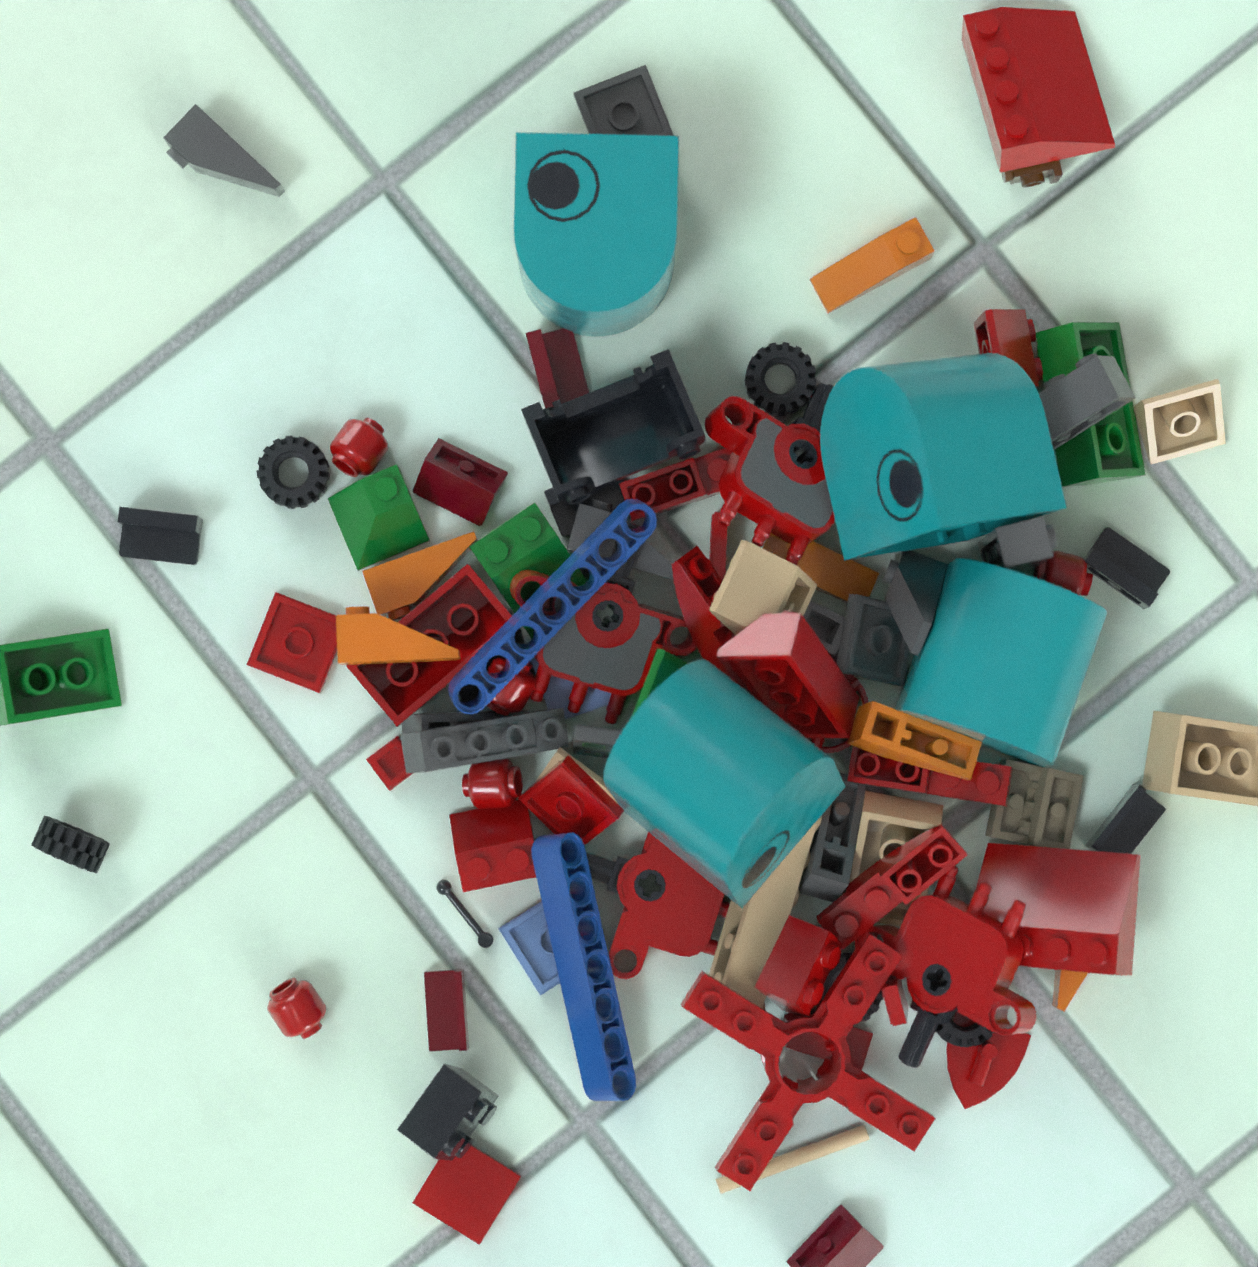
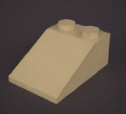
M1153 711L1142 786L1147 790L1258 806V726Z
M865 791L849 883L896 848L927 830L942 824L943 805ZM929 887L907 905L901 902L880 919L878 923L901 927L910 905L919 897L927 896Z

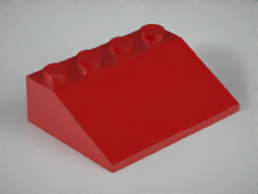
M998 7L963 15L962 43L1000 173L1115 148V141L1075 11Z
M999 843L987 844L975 891L981 882L991 884L990 898L983 913L1002 923L1008 909L1011 908L1015 900H1021L1026 904L1023 918L1017 929V933L1023 942L1024 950L1019 966L1115 976L1132 975L1141 855Z

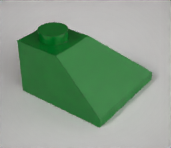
M397 464L362 478L328 498L358 571L430 541Z

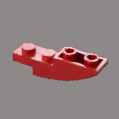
M723 448L694 459L693 457L619 483L625 500H640L652 508L655 514H659L720 494V477L732 452ZM641 509L633 510L629 513L632 521L645 518L644 511Z
M697 545L672 563L678 602L685 623L702 658L711 662L723 673L726 672L735 681L716 655L718 649L736 635L709 611L714 596L720 588L722 579Z
M852 746L847 781L1007 807L1013 767L976 761L971 780H965L881 757Z
M940 824L896 848L849 883L843 895L816 916L817 922L843 943L841 948L845 949L901 902L905 905L910 903L968 856V854L947 829Z

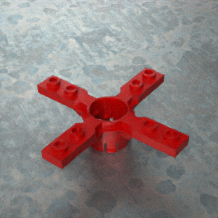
M866 932L813 1016L804 1015V1017H801L800 1014L787 1013L784 1014L785 1022L709 974L701 971L680 1005L743 1046L759 1053L770 1081L715 1166L717 1172L751 1191L794 1125L793 1118L803 1103H817L828 1097L910 1150H916L936 1118L925 1109L851 1064L850 1048L845 1039L854 1024L860 1023L903 956L900 952ZM804 1032H814L821 1035L825 1040L829 1039L830 1044L826 1046V1050L833 1055L830 1059L825 1058L822 1065L817 1069L816 1078L818 1080L811 1076L806 1079H797V1082H795L786 1075L781 1076L779 1072V1057L783 1047L791 1038Z

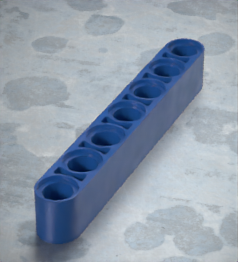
M629 499L622 502L452 678L448 687L449 697L459 711L464 714H475L484 709L651 536L657 524L656 514L652 508L637 499ZM637 509L643 510L645 514L643 524L635 529L628 528L626 521L629 513ZM609 538L615 539L617 542L616 552L607 558L600 557L598 550L601 542ZM582 567L589 570V579L584 585L578 587L571 585L570 578L573 571ZM550 597L561 598V608L556 614H543L542 607L545 600ZM522 626H531L534 630L531 641L525 644L516 643L514 636L517 629ZM492 656H504L506 664L500 672L491 673L486 670V664ZM467 684L476 685L478 687V694L472 701L464 702L458 699V693L463 686Z
M575 833L541 835L533 843L532 859L583 1089L586 1096L593 1101H626L635 1092L636 1076L585 846L579 835Z

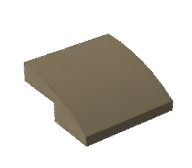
M1000 759L999 765L1013 767L1007 807L991 804L985 836L1037 847L1070 849L1084 776Z

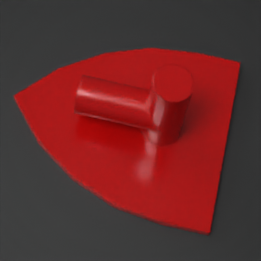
M958 1011L955 1012L953 1018L955 1024L961 1027H969L976 1023ZM993 1033L989 1040L971 1047H959L947 1042L948 1073L953 1090L964 1109L988 1100L1005 1087L1017 1072L1025 1056L1031 1035L1021 1033L1002 1036Z

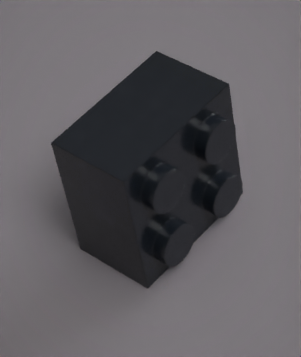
M443 1064L397 1131L434 1159L452 1161L455 1156L460 1159L471 1147L474 1139L470 1136L479 1124L484 1126L494 1115L497 1109L494 1103L499 1095L463 1068Z

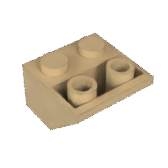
M741 540L735 555L730 561V566L720 588L714 596L709 611L737 635L763 614L793 611L801 613L803 616L817 584L799 566L748 541Z

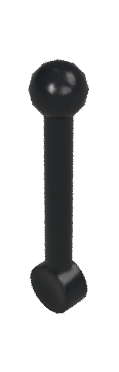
M448 880L439 881L436 886L437 892L445 895L478 936V944L483 948L490 947L493 944V936L488 932H484L452 892L451 883Z

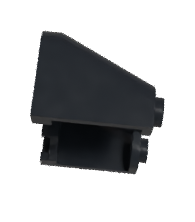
M669 349L650 356L653 365L647 367L644 373L641 367L633 369L634 375L563 404H561L560 400L552 402L554 407L552 410L550 408L542 409L540 402L521 409L526 426L559 501L567 500L569 505L579 503L590 497L589 492L674 457L678 456L680 460H683L701 451L700 445L706 440L705 434Z

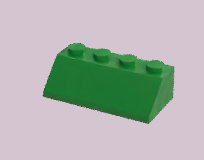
M1072 322L1036 332L1037 355L1042 364L1044 384L1055 376L1061 374L1068 375L1077 369L1075 364L1080 359L1096 353L1098 356L1114 357L1130 386L1119 322ZM1133 400L1055 449L1062 487L1091 485L1145 475Z

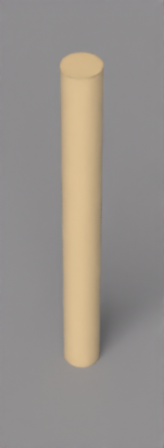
M865 1125L772 1158L758 1180L870 1140ZM725 1176L716 1179L721 1194L741 1187Z

